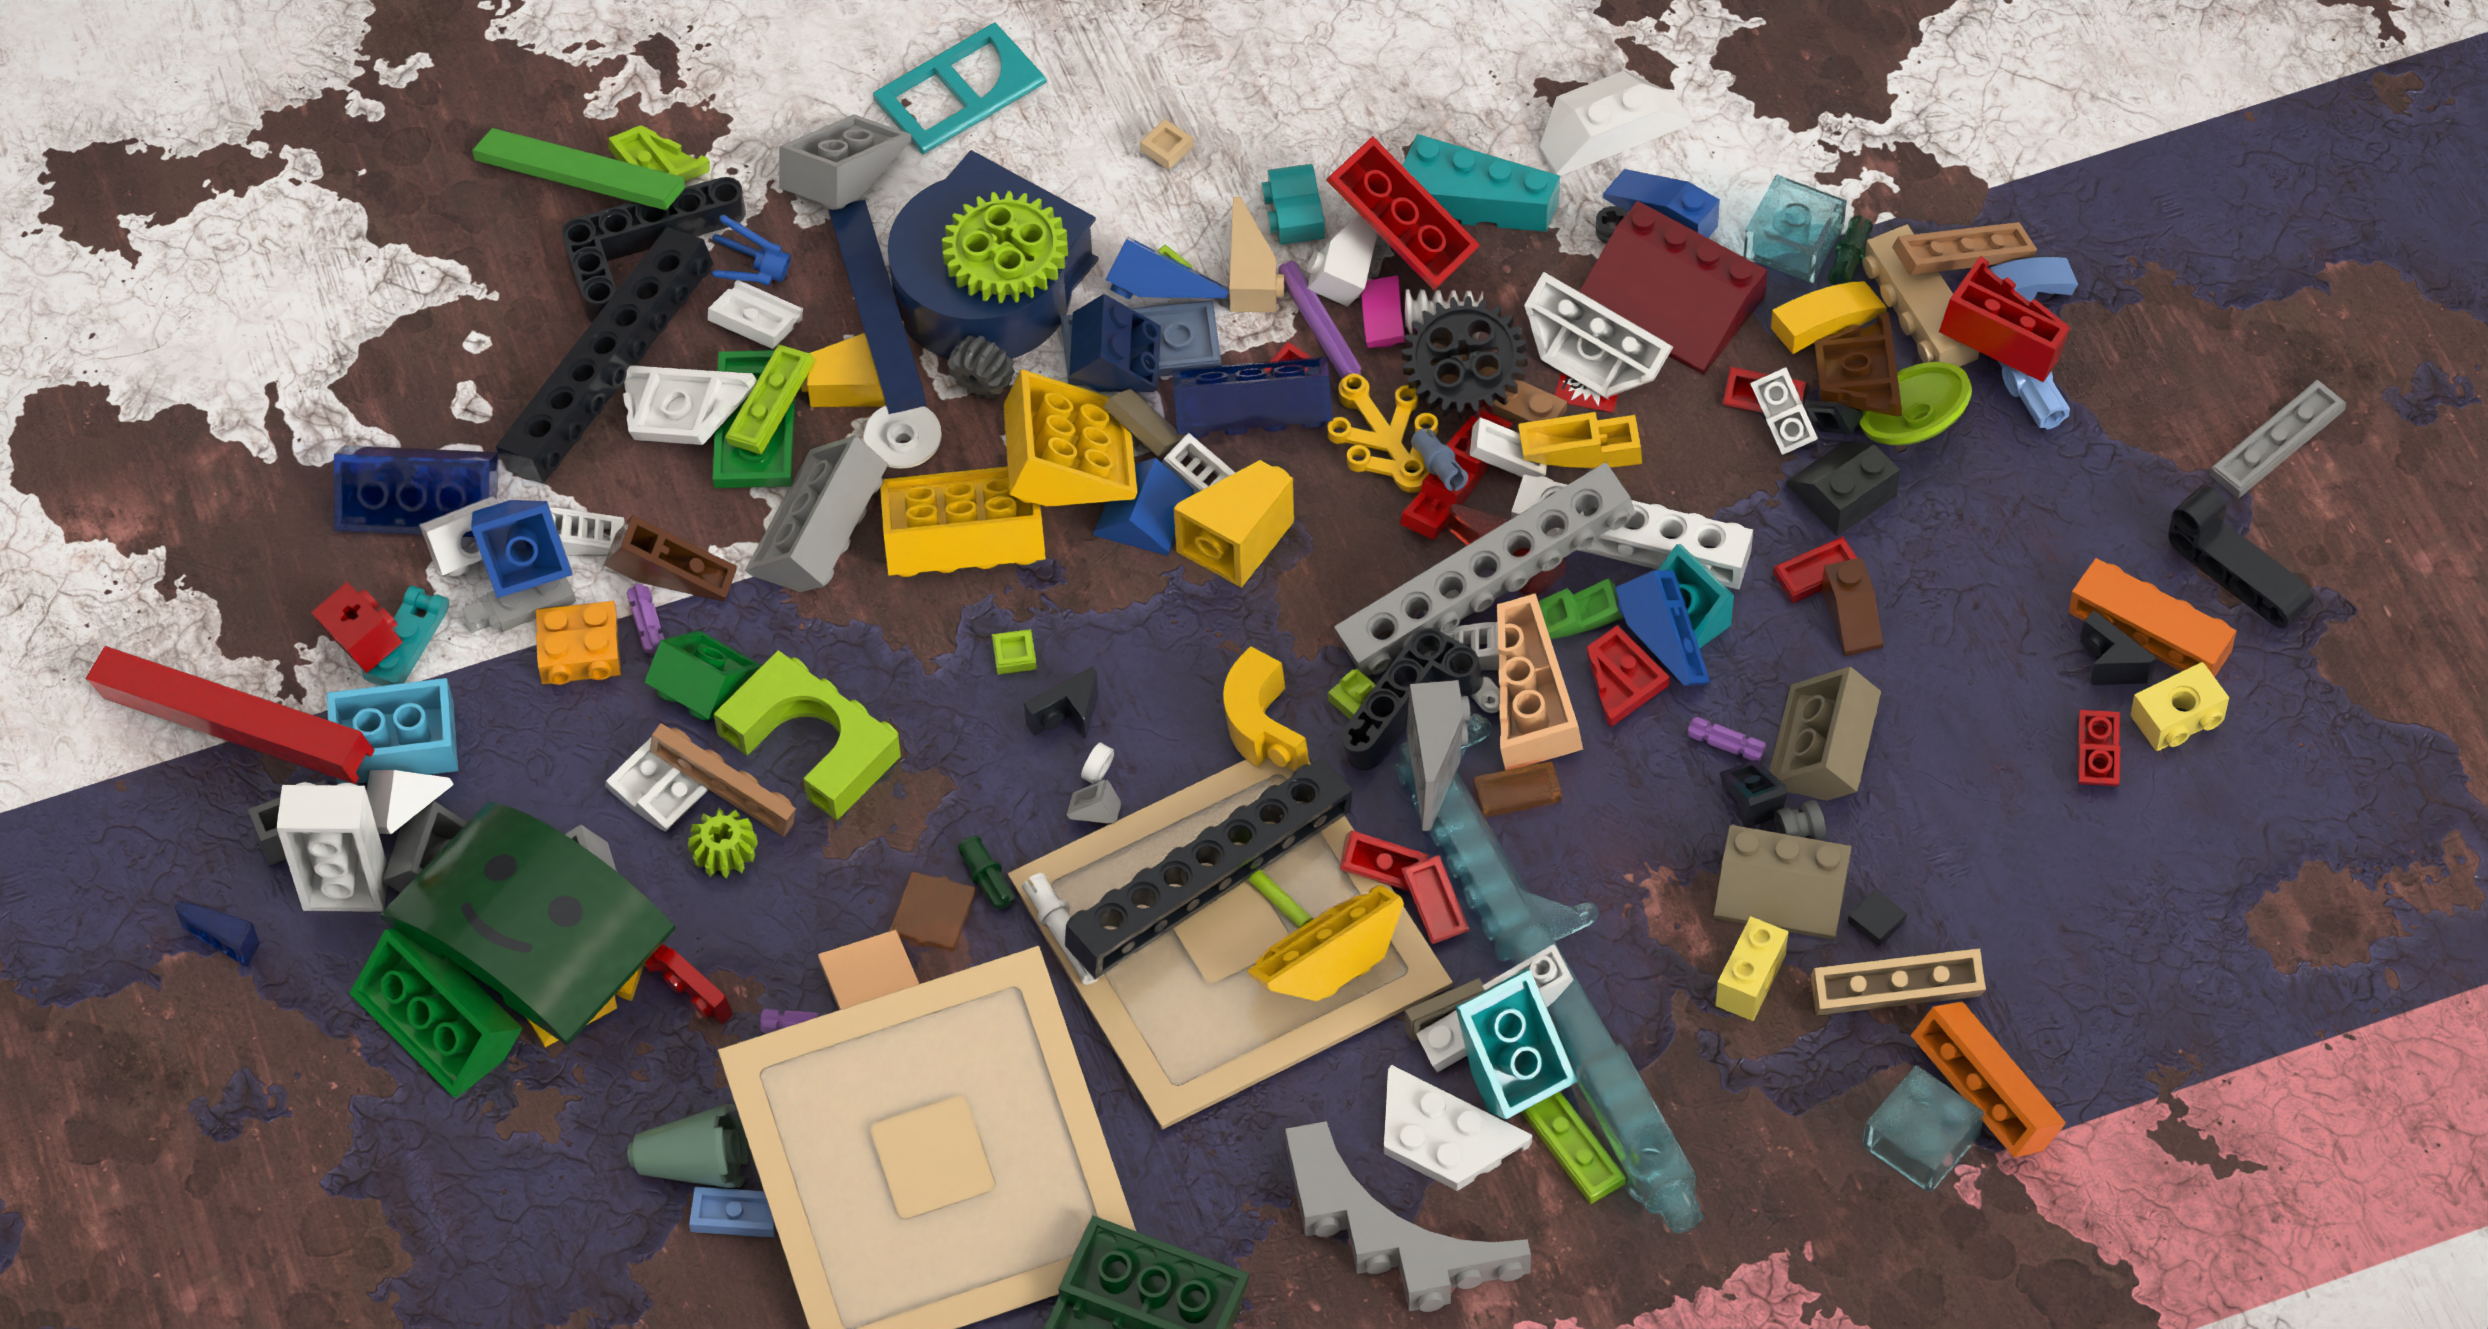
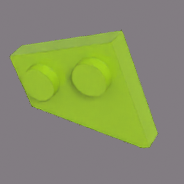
M642 125L610 137L608 140V149L617 160L681 176L684 178V182L710 171V161L707 157L701 155L698 159H695L681 152L682 145L670 139L661 138L656 132Z

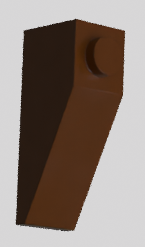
M634 515L615 534L604 566L639 583L718 601L726 599L738 567Z

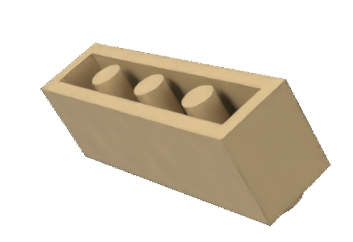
M1908 224L1867 240L1865 257L1862 259L1865 273L1870 279L1874 278L1879 285L1885 304L1888 307L1894 308L1899 316V323L1903 332L1906 335H1911L1916 342L1921 360L1924 363L1946 362L1958 367L1978 360L1979 351L1939 333L1949 300L1953 295L1940 273L1909 275L1893 250L1892 246L1898 236L1914 235Z
M1980 948L1814 968L1810 975L1816 1016L1979 997L1986 990Z

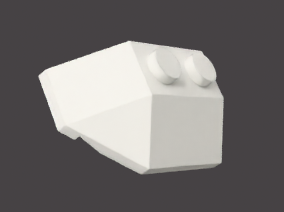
M1621 71L1557 96L1539 146V151L1552 172L1562 176L1691 125V119L1674 93L1626 71Z
M1545 272L1541 275L1524 305L1541 360L1606 398L1654 381L1673 346Z

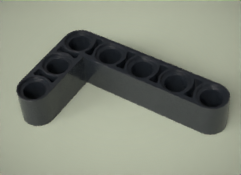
M721 177L685 187L667 210L630 202L569 220L562 228V238L567 261L588 320L592 323L616 293V286L607 261L649 250L666 227L693 236H700L728 228L729 226L719 220L721 215H725L733 221L740 223L746 215L743 190L740 182L735 178Z

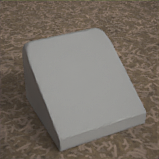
M1108 779L1102 780L1073 792L1067 816L1072 820L1114 823L1118 818L1121 801Z

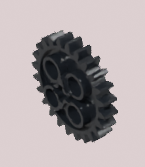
M1470 296L1466 297L1464 306H1458L1454 297L1450 299V308L1445 309L1439 302L1435 303L1436 314L1434 316L1425 310L1422 311L1424 324L1414 321L1411 323L1412 331L1415 335H1405V345L1409 348L1401 350L1402 360L1407 361L1402 365L1403 374L1410 376L1407 379L1408 388H1418L1416 390V399L1421 401L1429 397L1428 409L1431 411L1439 404L1442 405L1444 417L1452 409H1457L1459 419H1463L1465 411L1471 409L1475 418H1479V408L1483 406L1491 414L1494 413L1493 402L1495 400L1503 405L1508 404L1505 391L1514 394L1518 393V384L1515 380H1525V370L1521 367L1528 366V357L1522 354L1527 351L1526 340H1519L1522 337L1520 326L1511 328L1513 316L1510 314L1500 318V305L1488 311L1487 302L1484 298L1477 307L1472 306ZM1477 332H1485L1489 335L1483 341H1476L1471 338ZM1440 339L1451 342L1446 348H1436L1433 346ZM1494 349H1496V350H1498L1499 352L1496 354V353H1493L1492 351H1493ZM1467 354L1469 360L1462 361L1461 355ZM1432 362L1438 363L1436 366L1431 365ZM1484 367H1492L1497 370L1491 376H1483L1478 373ZM1447 374H1453L1458 377V380L1451 384L1440 381Z

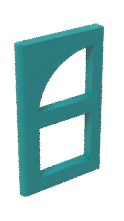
M994 22L873 92V100L901 131L911 134V143L924 155L1047 83V80L1002 28ZM991 43L1000 58L1001 72L998 81L991 91L980 98L951 65ZM936 75L965 108L931 128L924 130L896 97Z

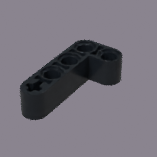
M2207 485L2199 486L2174 509L2168 532L2170 544L2182 557L2272 625L2282 629L2286 628L2314 601L2311 590L2301 579L2223 522L2226 511V504L2223 498L2212 487Z
M1424 628L1416 632L1344 727L1341 733V740L1349 763L1359 770H1370L1376 767L1407 727L1410 686L1402 687L1403 683L1407 681H1414L1413 684L1458 680L1461 696H1471L1477 693L1483 685L1484 676L1476 652L1439 630ZM1429 651H1437L1434 655L1424 656ZM1461 669H1470L1468 672L1464 674H1457V672ZM1383 712H1392L1389 716L1378 717Z

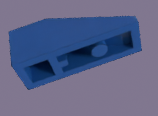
M1624 169L1603 192V199L1624 209L1626 212H1629L1634 204L1639 201L1707 238L1718 227L1720 199L1688 181Z
M1129 236L1126 238L1106 278L1107 281L1112 283L1110 290L1127 299H1131L1133 294L1138 297L1226 298L1229 293L1228 287Z
M1653 570L1615 587L1619 598L1618 608L1621 615L1625 618L1627 625L1684 686H1699L1711 683L1674 570Z

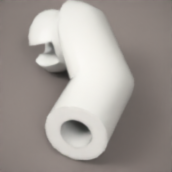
M1484 677L1481 689L1471 695V697L1485 712L1495 713L1499 711L1500 689L1490 678Z

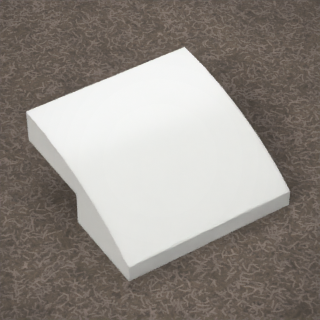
M650 738L606 780L605 787L645 820L666 832L709 789L650 753Z

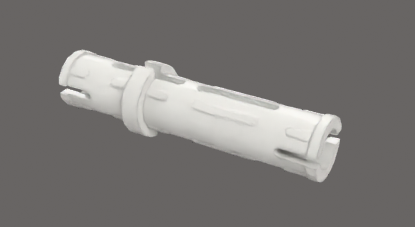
M1044 873L1031 876L1029 879L1034 885L1031 886L1029 881H1025L1022 889L1027 893L1038 910V920L1042 925L1050 929L1080 976L1082 983L1088 985L1096 982L1099 979L1095 980L1065 947L1066 924L1071 918L1069 915L1070 907L1067 902L1058 898Z

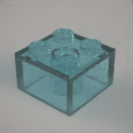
M1776 174L1745 230L1743 257L1814 284L1844 229L1847 200Z
M1915 1065L1866 1122L1862 1146L1931 1193L1980 1136L1984 1111Z

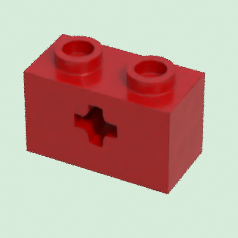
M346 582L311 613L328 635L367 674L403 642L393 630L398 626L393 617L383 607L376 611L379 604L365 589L358 593Z

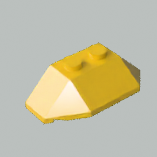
M1380 884L1370 889L1369 894L1357 895L1331 907L1264 951L1257 959L1255 965L1251 966L1247 972L1250 978L1270 991L1317 1002L1323 998L1330 997L1338 991L1339 987L1355 977L1366 974L1373 965L1385 958L1404 902L1401 896Z

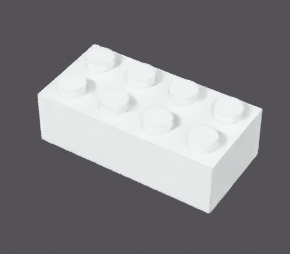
M307 782L296 785H282L277 831L303 911L383 912L387 884L382 880L388 864L365 786H357L352 783H341L337 786L315 785Z

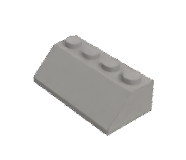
M856 435L810 449L792 482V486L788 489L745 571L751 576L798 592L824 587L834 575L833 567L839 556L849 547L851 542L849 537L855 526L865 517L867 503L871 496L881 487L883 482L881 477L888 463Z

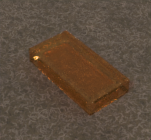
M1552 761L1481 775L1473 779L1483 818L1562 802V793Z

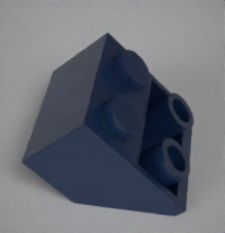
M1106 294L1097 297L1073 312L1069 376L1097 392H1123L1128 389H1132L1134 392H1154L1158 390L1161 326Z

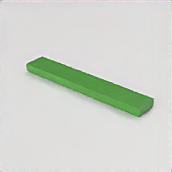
M491 128L472 150L475 161L667 210L685 189L684 178L681 176Z

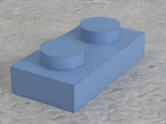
M706 1187L694 1188L689 1222L691 1232L775 1238L776 1227L764 1191Z

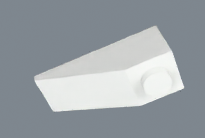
M1359 214L1321 252L1315 251L1307 266V272L1311 274L1307 289L1347 307L1365 289L1377 232Z

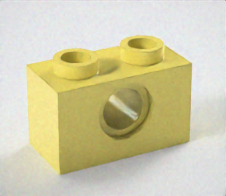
M2201 662L2134 694L2130 716L2157 752L2167 746H2179L2190 735L2203 729L2206 731L2212 730L2221 724L2225 719L2229 696L2206 665ZM2176 708H2183L2187 711H2179Z
M1750 916L1718 980L1716 1007L1754 1021L1786 956L1789 931Z

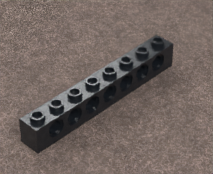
M666 227L495 446L507 471L544 484L552 472L559 467L569 450L581 439L583 432L593 419L601 413L605 404L618 387L624 383L629 366H635L645 356L649 347L659 334L666 329L669 321L679 308L687 302L693 290L708 275L714 264L704 239Z
M1323 758L1318 759L1311 765H1302L1293 773L1291 778L1279 786L1272 785L1268 787L1259 799L1248 806H1239L1229 815L1228 819L1216 827L1209 826L1197 836L1196 840L1183 848L1177 847L1173 849L1162 862L1153 868L1147 867L1139 871L1130 883L1119 890L1116 888L1110 890L1101 898L1099 903L1090 909L1076 912L1066 924L1065 947L1096 980L1248 880L1255 872L1268 867L1350 813L1353 789ZM1298 801H1304V802H1307V803H1306V804H1301V803H1298ZM1265 822H1274L1276 824H1267ZM1240 842V843H1243V844H1245V845H1236V844H1234V843ZM1203 863H1210V864H1212L1213 866H1204V865H1202V864H1203ZM1170 884H1178V885H1181V886H1180V887H1172V886H1170ZM1146 905L1149 906V908H1139L1137 906ZM1106 926H1113V927H1116L1117 929H1112V930H1111V929H1106V928H1104V927H1106Z

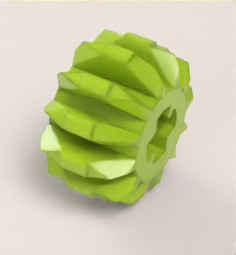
M718 808L716 816L712 818L703 813L701 817L702 824H692L690 830L692 837L689 838L688 849L693 855V863L697 868L705 867L709 877L718 870L721 871L722 876L726 879L730 873L729 870L732 869L743 874L744 862H754V849L758 845L757 835L754 834L752 823L748 818L740 819V814L736 809L728 816H724V812Z

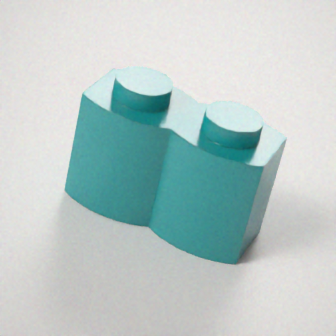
M1313 164L1268 169V182H1261L1264 205L1271 204L1272 211L1267 212L1270 234H1277L1280 245L1325 239L1324 216Z

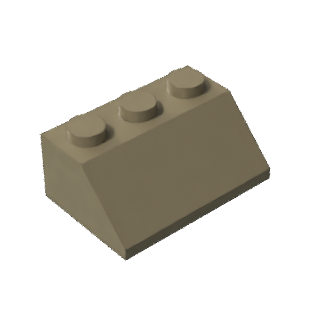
M1851 666L1790 686L1769 769L1786 786L1788 793L1828 801L1858 791L1881 691Z
M1730 825L1723 856L1714 919L1747 924L1751 916L1790 933L1835 940L1852 846Z

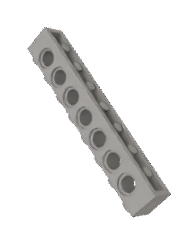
M1605 462L1334 626L1339 641L1357 669L1366 677L1371 674L1382 673L1391 666L1392 661L1397 658L1412 636L1419 630L1433 628L1442 633L1453 630L1463 618L1473 612H1482L1489 608L1496 598L1508 591L1514 592L1521 589L1528 582L1529 578L1541 571L1554 569L1561 563L1564 557L1576 550L1581 551L1590 547L1597 537L1610 529L1617 530L1628 523L1630 517L1635 515L1631 497ZM1593 507L1598 509L1590 516L1580 514L1586 508ZM1553 528L1564 529L1557 536L1546 535ZM1526 548L1530 550L1525 556H1512L1518 549ZM1483 570H1496L1490 577H1479ZM1458 589L1462 591L1455 598L1444 597L1451 590ZM1418 610L1428 611L1427 614L1420 619L1410 618L1411 615ZM1390 630L1394 632L1387 639H1377V636L1383 631Z

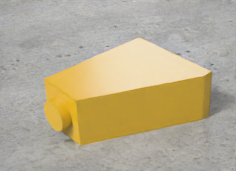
M864 333L810 353L815 363L801 385L802 392L809 393L810 407L886 406Z

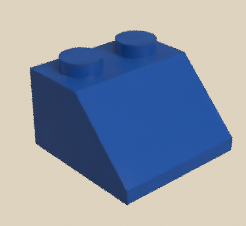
M508 500L473 511L471 529L497 598L573 575L547 501Z

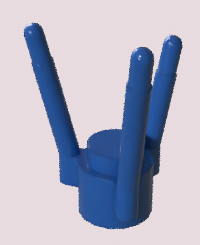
M721 215L719 220L762 248L758 251L718 234L713 235V241L756 258L753 269L759 271V274L713 270L711 275L716 278L758 282L769 286L772 280L782 283L791 262V254L781 251L782 246L767 241L725 215Z

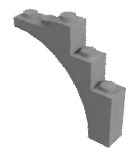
M1327 1121L1285 1129L1286 1151L1305 1237L1312 1235L1328 1237L1338 1233L1339 1230L1347 1229L1357 1274L1365 1272L1381 1274L1387 1272L1392 1267L1399 1266L1409 1311L1420 1309L1423 1312H1431L1440 1309L1443 1305L1451 1304V1288L1453 1287L1470 1289L1480 1285L1482 1282L1497 1279L1513 1281L1521 1278L1524 1274L1530 1273L1531 1252L1528 1239L1503 1242L1461 1240L1423 1229L1398 1217L1380 1204L1351 1175L1336 1150Z

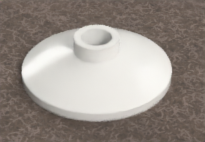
M884 406L872 414L864 428V443L888 463V467L911 468L924 463L935 454L942 437L941 426L937 417L926 407L888 414L887 408ZM903 440L909 441V442H907V443H899L900 441H903Z

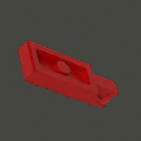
M662 943L644 963L649 972L661 971L664 981L676 993L680 994L684 990L692 997L690 1003L704 1018L707 1019L712 1015L723 1025L733 1016L726 996L673 948H668Z

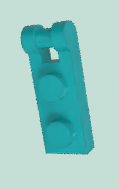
M411 585L404 595L401 607L393 618L398 624L393 630L403 643L367 674L362 670L363 679L380 686L405 683L445 617L449 608V599L438 594L432 597L425 594L424 589ZM419 609L427 611L424 618L416 616Z

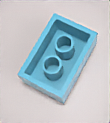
M447 678L327 693L328 720L361 731L375 750L371 757L365 755L357 769L356 774L359 776L357 783L368 782L370 770H397L425 775L458 771L454 703ZM336 778L337 785L341 783H350Z

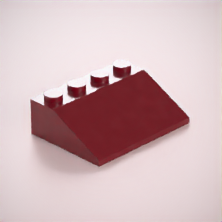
M1637 201L1615 228L1579 292L1670 344L1673 348L1668 355L1669 357L1704 375L1765 298L1767 269Z

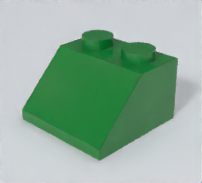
M699 630L660 640L644 683L657 690L656 694L661 698L672 702L678 701L688 707V712L699 719L710 720L714 718V713L762 665Z

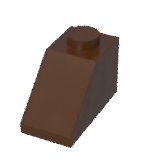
M1863 557L1825 565L1821 592L1844 656L1883 648L1875 592Z

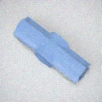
M1998 361L2002 367L2003 380L2009 393L2013 397L2020 396L2039 428L2052 429L2059 426L2064 419L2069 417L2070 408L2053 382L2052 371L2043 383Z

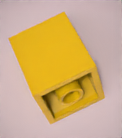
M1259 460L1179 502L1174 507L1176 552L1242 588L1294 523L1293 478L1284 469L1278 466L1272 467Z

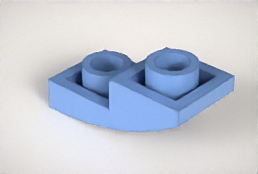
M2026 258L1989 268L2002 280L2008 277L2016 283L2014 290L2029 302L2036 297L2038 292L2072 295L2078 286L2067 258Z

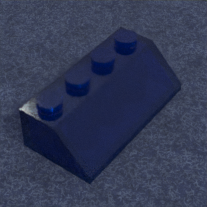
M1327 356L1173 370L1177 434L1187 435L1190 433L1194 438L1208 436L1209 431L1224 430L1225 434L1238 435L1246 433L1248 428L1263 427L1265 431H1280L1286 429V425L1301 423L1302 427L1317 428L1324 426L1325 421H1333ZM1264 368H1272L1271 371L1266 375V370H1264Z
M344 445L334 453V531L423 535L420 525L492 496L497 500L498 452ZM468 531L462 537H474L472 531Z

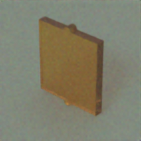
M912 872L890 931L896 930L899 938L918 942L920 947H924L927 944L954 951L975 897L976 888L948 881L946 876L936 878Z

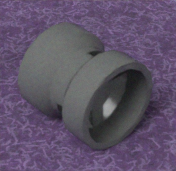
M1813 799L1801 803L1799 810L1785 807L1774 811L1777 833L1815 840L1826 838L1824 817L1816 800Z

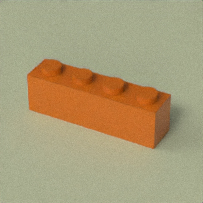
M2097 558L2094 559L2073 589L2068 612L2084 621L2093 611H2096L2163 663L2182 672L2203 662L2214 677L2231 654L2237 631L2231 628L2225 621L2212 618L2194 609L2188 602L2177 600L2159 591L2153 584L2142 582L2124 573L2120 567L2110 563L2107 564Z
M1963 1001L1932 1007L1910 1035L2014 1158L2044 1151L2066 1124L2064 1119Z

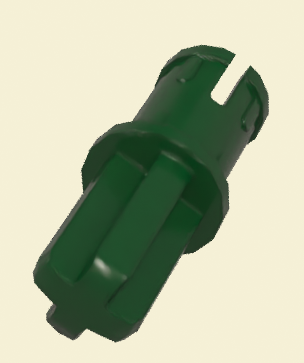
M979 836L966 838L958 845L959 849L957 851L972 872V882L975 885H980L993 908L999 910L1007 909L1014 902V894L1001 875L1002 867L1000 863L992 860Z

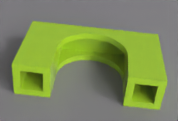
M778 650L714 713L717 734L748 756L776 727L790 719L813 717L831 724L840 734L835 747L803 779L807 800L838 821L901 757L899 735L889 723L885 721L878 722L871 717L861 703L856 700L849 701L839 694L836 687L830 681L824 678L820 680L811 674L805 664L795 657L790 659Z

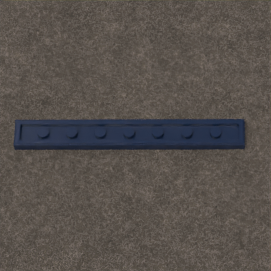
M865 199L846 204L842 209H828L888 414L927 406L925 394Z

